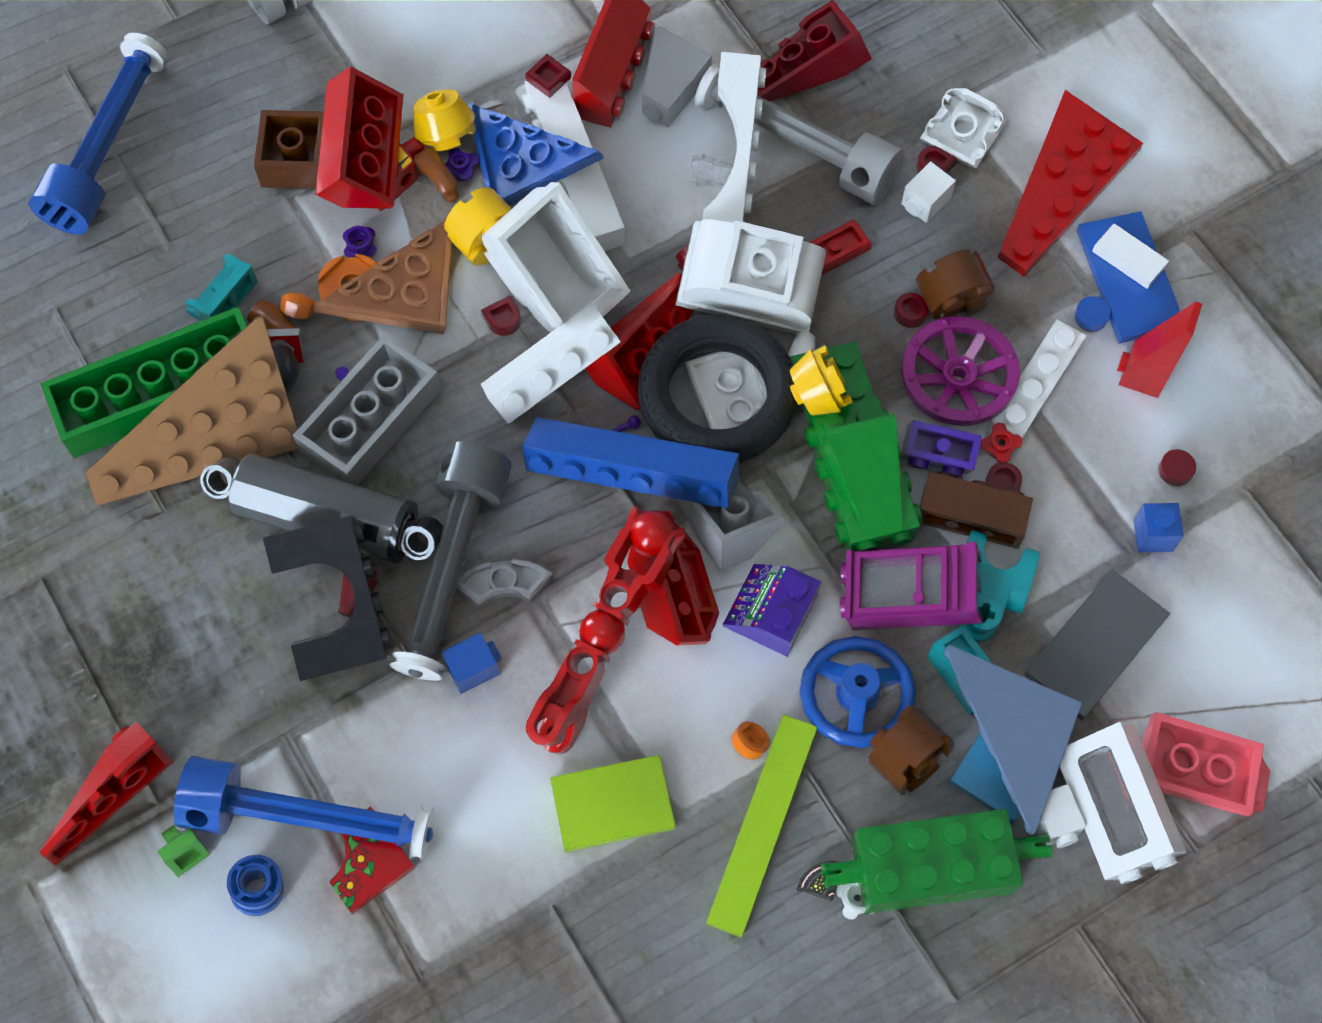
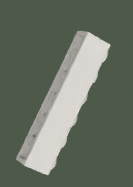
M525 81L526 94L522 95L521 98L526 114L532 113L534 121H531V124L556 136L560 135L592 149L567 83L549 98ZM598 162L556 182L560 183L604 251L625 245V227Z

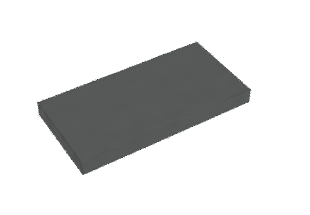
M1112 569L1029 666L1024 676L1033 682L1082 702L1077 718L1083 721L1171 613Z

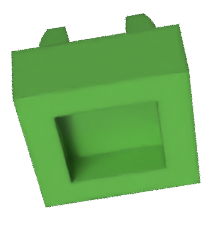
M173 825L161 833L167 845L157 852L177 877H180L210 855L204 844L190 828L181 834L176 826Z

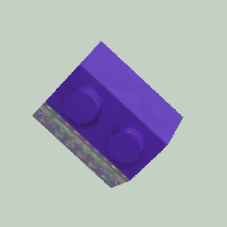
M753 564L723 622V627L788 657L818 597L821 581L789 566Z

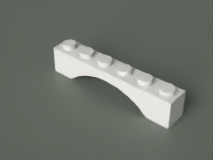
M721 52L718 96L727 108L733 122L737 140V153L734 167L725 186L718 196L704 209L703 220H717L734 224L736 220L743 222L744 213L751 214L753 194L746 192L747 183L754 182L756 162H750L751 150L758 151L760 132L753 130L754 119H761L763 99H757L758 88L765 87L766 68L760 67L761 55Z

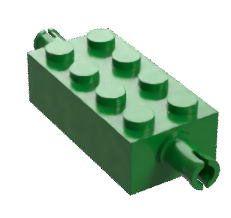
M1007 809L857 828L851 838L854 860L828 864L822 863L821 872L822 876H825V879H823L825 888L858 883L863 906L866 907L864 913L869 914L1014 894L1023 885L1019 861L1051 858L1052 847L1051 845H1046V842H1050L1047 833L1015 838L1012 835Z

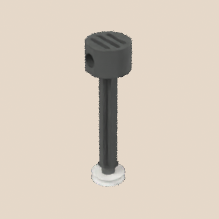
M455 442L447 446L435 486L437 491L452 501L410 642L407 643L410 652H394L393 656L396 658V661L389 664L395 671L426 681L442 680L439 671L445 670V666L431 658L439 652L438 646L479 508L491 509L501 505L512 466L511 461L505 455L492 448L471 442Z

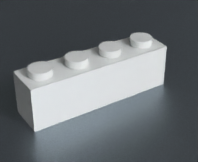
M591 303L481 383V386L489 401L509 424L619 344L620 340L594 304Z

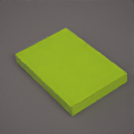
M660 755L550 777L565 853L675 830V822Z

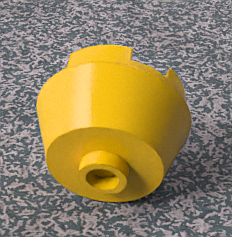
M451 89L433 91L421 97L413 106V135L417 140L421 141L424 148L430 145L434 146L435 151H444L461 145L459 138L467 133L472 135L475 133V113L457 91Z
M826 345L814 351L810 348L789 370L794 382L790 386L791 392L798 405L804 403L811 416L842 412L841 408L853 403L850 393L843 396V393L846 392L844 388L845 381L833 357L827 360L824 357L829 354Z

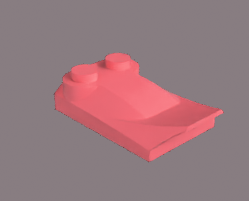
M1158 712L1151 715L1143 735L1142 746L1162 794L1165 793L1248 817L1253 813L1264 811L1270 769L1262 756L1264 744Z

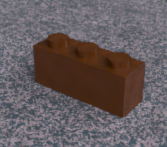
M929 471L919 508L922 514V524L965 536H969L971 531L975 530L984 533L987 536L988 542L1019 549L1025 537L1033 498L1027 497L1017 490L1008 489L1004 491L990 487L989 484L983 481L974 480L969 482L958 479L948 472L935 473Z

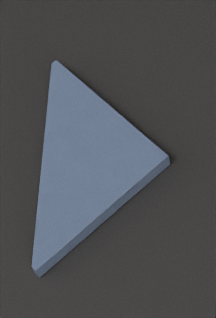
M948 645L944 655L950 661L957 676L956 681L968 707L971 706L978 721L979 730L991 755L993 754L1002 773L1001 778L1013 803H1016L1025 822L1024 827L1027 833L1033 835L1039 825L1082 702Z

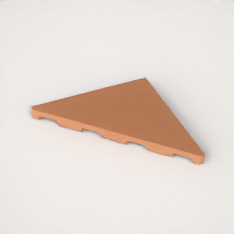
M446 218L433 229H428L411 240L408 245L399 251L391 253L374 264L371 269L362 275H357L337 288V291L325 299L317 301L314 312L444 334L447 321L452 242L447 237L448 233L444 230Z

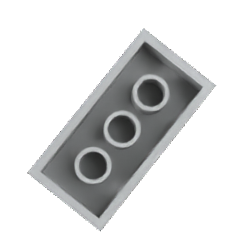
M383 335L292 435L300 454L334 478L359 485L439 394L441 386L437 371Z

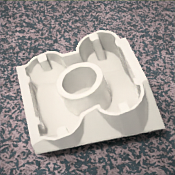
M966 88L950 89L945 93L942 98L941 108L935 117L929 120L920 139L929 146H936L957 158V161L969 167L977 168L1009 120V117L997 104Z

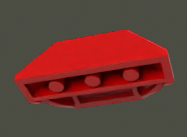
M640 511V512H641V514H644V513L649 512V511ZM654 511L663 513L670 518L675 526V530L681 528L674 522L675 518L669 511ZM685 532V538L673 555L674 560L661 588L656 592L648 591L640 604L646 627L676 646L707 644L711 639V633L719 616L718 606L700 550ZM631 544L627 561L629 569H634L638 575L645 576L656 557L641 555Z

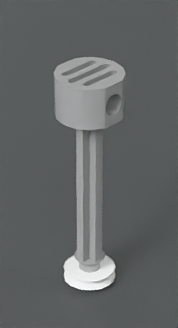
M718 62L708 68L696 91L695 105L701 106L703 104L705 111L711 109L716 102L720 108H726L718 96L720 69ZM763 99L761 119H754L755 124L842 168L838 185L840 189L873 206L878 205L889 192L904 160V149L871 132H865L856 144L853 145Z

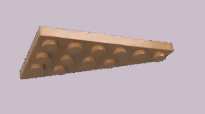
M263 316L256 317L236 337L231 339L225 347L201 366L194 375L171 393L164 402L150 412L134 429L86 470V476L96 505L200 477L206 467L227 456L235 457L241 461L248 454L271 457L298 449L292 436L298 428Z

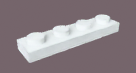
M1057 319L1021 374L1012 401L1002 413L992 419L989 428L992 429L996 423H1004L1008 431L1012 434L1020 435L1023 439L1082 346L1087 335Z

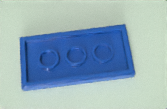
M1141 211L1079 224L1076 230L1101 298L1110 307L1111 315L1109 319L1119 344L1139 339L1180 312L1165 270L1146 289L1092 252L1095 244L1113 224H1116L1157 252Z

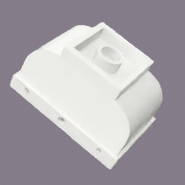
M551 182L546 187L533 189L482 235V241L487 249L484 255L520 306L527 307L538 322L550 333L591 303L594 304L602 317H604L630 292V289L560 183Z
M717 220L695 221L675 305L714 315L734 316L759 326L791 334L809 332L826 250L815 244L803 241L804 237L738 220L734 224Z

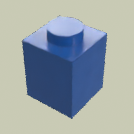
M1179 503L1143 504L1133 520L1138 553L1173 552L1184 536Z
M481 633L441 652L444 663L460 694L500 675L497 662L501 661L502 658L494 642L486 643Z

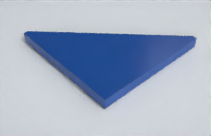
M468 103V106L475 113L476 131L473 135L485 187L494 189L508 205L523 199L537 187H546L551 182L556 183L604 159L603 154L595 148L591 149L560 135L556 136L541 128L516 121L493 110L481 108L474 103Z

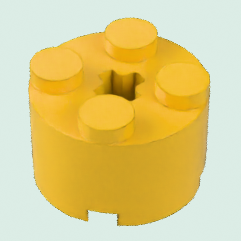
M490 187L479 188L471 192L470 194L473 198L467 203L460 200L452 208L444 224V230L448 233L447 237L474 265L489 263V260L484 255L487 249L482 241V235L512 209Z

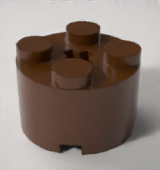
M969 249L946 255L934 262L937 267L936 269L928 273L925 268L916 277L919 290L932 317L936 320L957 316V313L966 310L969 314L981 311L987 306L985 300L994 293L995 289L976 250L973 255Z
M909 705L900 713L897 718L898 722L890 730L882 728L870 741L874 749L868 756L869 763L901 795H905L906 789L911 793L924 784L939 769L940 765L936 762L941 753L948 757L954 747V740L921 709H917L914 705Z

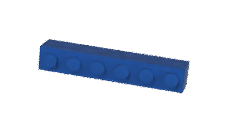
M536 417L522 446L526 471L691 501L708 506L728 508L739 481L738 453Z

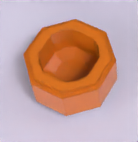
M290 292L282 296L279 309L284 315L296 319H308L313 316L316 303L307 295Z

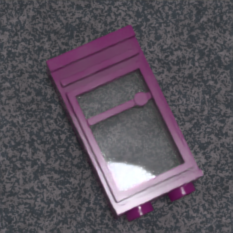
M967 542V545L854 552L846 550V563L841 564V580L843 584H846L845 596L840 598L842 618L847 620L853 630L981 624L982 615L977 607V593H981V579L977 572V562H982V554L977 543Z

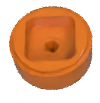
M743 722L732 733L731 740L734 748L747 759H759L770 746L768 734L760 725L754 722Z

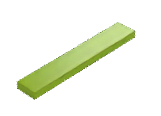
M784 714L782 715L706 925L740 938L743 937L815 737L817 726Z

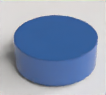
M1086 297L1079 302L1076 308L1075 321L1086 331H1099L1106 326L1110 318V307L1106 301L1099 297Z

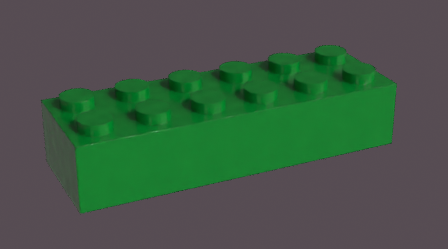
M239 306L40 383L60 439L73 459L124 438L140 421L164 402L171 393L184 384L201 366L245 329L247 325Z

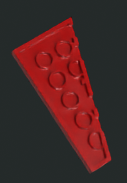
M1065 90L999 252L998 259L1025 277L1142 148L1143 142Z

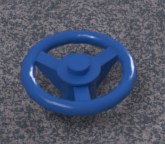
M852 636L833 640L813 654L803 670L799 693L804 713L811 723L818 727L817 731L837 744L864 748L872 746L870 741L882 728L890 730L898 722L897 718L900 713L909 705L915 704L916 688L911 669L897 651L876 639ZM861 650L876 654L886 660L892 668L874 669L865 663H856L848 666L830 661L829 659L841 652ZM817 674L822 675L837 685L836 698L839 704L849 711L847 731H843L828 722L818 709L814 694ZM900 683L902 690L900 707L892 720L876 731L862 733L865 712L870 711L877 704L880 689Z

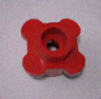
M996 423L992 427L991 434L981 440L980 446L983 451L988 452L999 463L1009 462L1012 452L1021 447L1022 438L1020 435L1012 434L1008 431L1004 423ZM1003 440L1005 444L1000 446L998 441Z

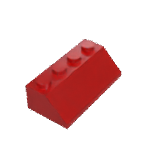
M605 0L572 79L573 100L581 120L611 128L615 117L621 116L625 105L624 94L626 91H631L635 80L634 69L636 65L641 66L645 55L644 44L646 41H651L655 30V22H651V8L643 0Z
M352 66L327 82L315 195L342 208L390 209L394 207L404 94Z

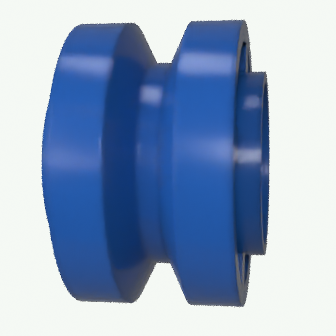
M249 855L240 859L232 866L227 876V889L232 903L243 914L249 916L265 915L273 911L283 898L284 883L280 869L272 859L266 856ZM255 879L266 882L259 891L250 892L246 890L247 885Z

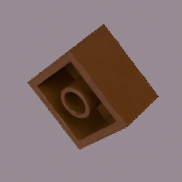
M261 110L254 159V168L261 187L316 189L324 111Z

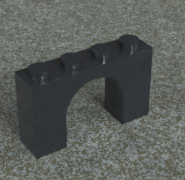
M352 515L263 538L272 574L310 564H325L341 571L348 578L354 590L355 607L351 618L346 624L335 631L294 641L291 644L300 681L387 659V649L393 648L388 627L381 628L377 614L384 613L379 592L372 593L368 579L374 578V572L370 557H362L359 544L365 542V537L360 521L353 522Z

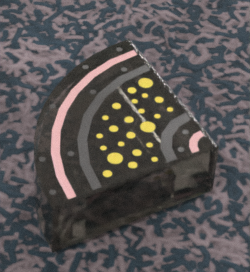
M825 861L814 865L801 877L796 890L833 901L837 886L824 887L823 879H825V876H822L821 864L840 861Z

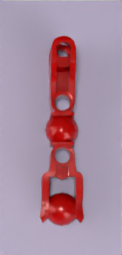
M638 506L630 511L624 529L619 531L605 556V564L609 570L600 590V602H595L593 605L597 610L588 613L581 621L579 629L580 640L576 639L574 642L577 647L571 649L567 654L553 682L538 698L527 720L526 733L528 737L537 745L543 746L550 753L563 754L573 747L585 724L592 698L604 676L605 661L609 663L611 660L608 655L616 652L623 644L626 634L625 625L628 626L630 623L628 618L637 611L648 591L656 592L661 588L674 560L673 555L685 538V528L675 530L671 519L663 513L649 511L641 514ZM631 544L641 555L656 557L645 576L638 575L634 569L626 570L621 568ZM619 592L627 593L626 602L622 606H611V600L615 594ZM584 658H592L593 666L591 670L585 674H579L577 668L579 662ZM541 720H543V723H542V725H541V727H540V730H539V733H538V730H537L538 723H539ZM564 733H566L565 739L561 743H558L564 735Z

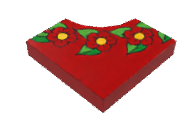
M371 806L368 809H366L374 811ZM342 834L345 840V858L340 871L329 882L353 915L414 870L415 867L401 847H397V843Z

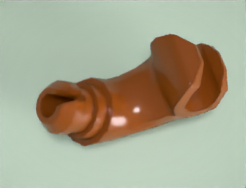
M428 147L416 154L414 160L421 176L426 174L433 181L437 191L442 194L445 201L449 203L455 202L459 197L458 182L434 148Z

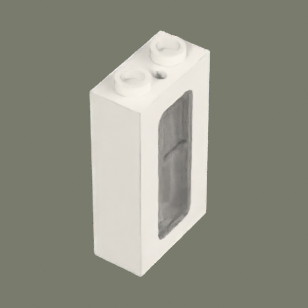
M1118 722L1066 746L1060 768L1086 824L1084 829L1104 879L1119 880L1121 884H1126L1142 878L1141 871L1153 866L1155 871L1176 864L1175 857L1187 851L1134 724Z

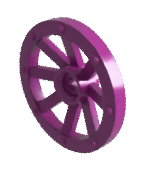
M954 316L935 320L922 327L912 337L903 356L901 375L906 393L914 405L924 414L945 424L972 426L995 418L1007 408L1019 384L1020 365L1012 344L995 327L975 318ZM953 333H966L975 336L965 356L958 355ZM942 335L947 361L942 360L928 349L925 344L933 338ZM986 341L998 352L1000 357L976 365L974 360ZM918 355L941 374H916V356ZM1005 367V386L977 379ZM954 376H959V377H961L962 379H961V380L956 379ZM921 386H944V390L937 400L934 401L924 392ZM970 389L997 398L979 408ZM954 394H959L967 410H957L945 406Z

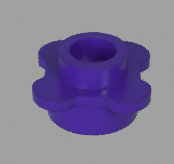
M459 148L450 149L448 152L449 158L444 163L457 181L462 182L471 179L474 174V166L479 163L478 155L476 153L468 154L462 152Z
M353 226L343 233V240L346 242L344 255L347 258L356 257L355 254L367 257L374 256L377 252V248L373 244V239L376 236L374 229L364 226Z

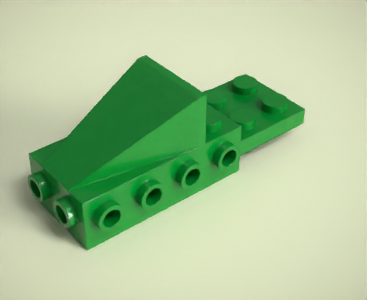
M857 341L827 347L829 354L824 357L826 360L831 357L835 360L845 381L844 388L846 392L843 393V396L850 393L853 403L841 408L842 412L815 416L810 415L804 403L802 406L808 422V427L804 428L806 442L809 448L813 447L816 457L814 459L816 474L819 480L823 479L826 489L824 491L825 503L828 511L833 512L836 524H834L836 539L839 545L843 544L845 553L846 550H852L853 552L871 551L891 545L893 547L906 545L914 540L922 524V514L918 504L912 503L909 494L912 491L911 480L906 471L902 472L899 460H901V450L897 438L895 414H889L886 408H881L879 398L874 397ZM805 353L790 356L793 366Z

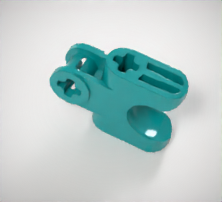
M972 530L967 542H976L982 554V562H977V572L981 579V593H977V607L982 617H984V623L961 624V626H965L976 642H984L993 637L1002 620L1005 609L1019 614L1022 613L1031 588L1040 552L1031 548H1025L1022 557L1014 567L999 569L991 565L986 559L984 548L987 536L984 533Z

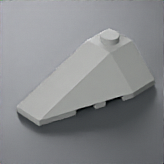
M740 477L728 508L676 499L702 547L721 571L752 559L784 522V515L770 498L757 488L752 491L741 484Z

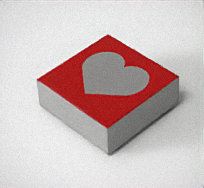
M300 328L267 330L272 347L278 344L286 345L293 351L298 363H304L305 354Z

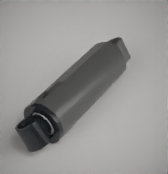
M248 454L241 461L235 457H224L206 467L200 476V484L203 491L213 499L228 497L229 509L235 515L287 531L352 515L353 522H361L365 542L359 544L361 553L395 564L400 563L405 554L413 560L427 559L437 550L444 528L433 517L424 516L417 519L418 506L416 502L257 454ZM220 472L226 475L228 484L221 479ZM417 532H421L427 537L428 544H424L419 540Z

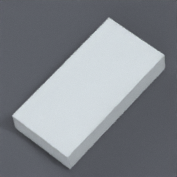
M1116 224L1109 228L1095 244L1092 251L1146 289L1155 281L1169 262V260Z

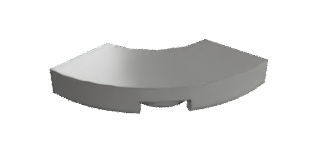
M512 559V561L493 563L489 561L475 566L458 578L455 590L480 609L490 601L502 597H517L532 603L554 576L548 569L526 560Z

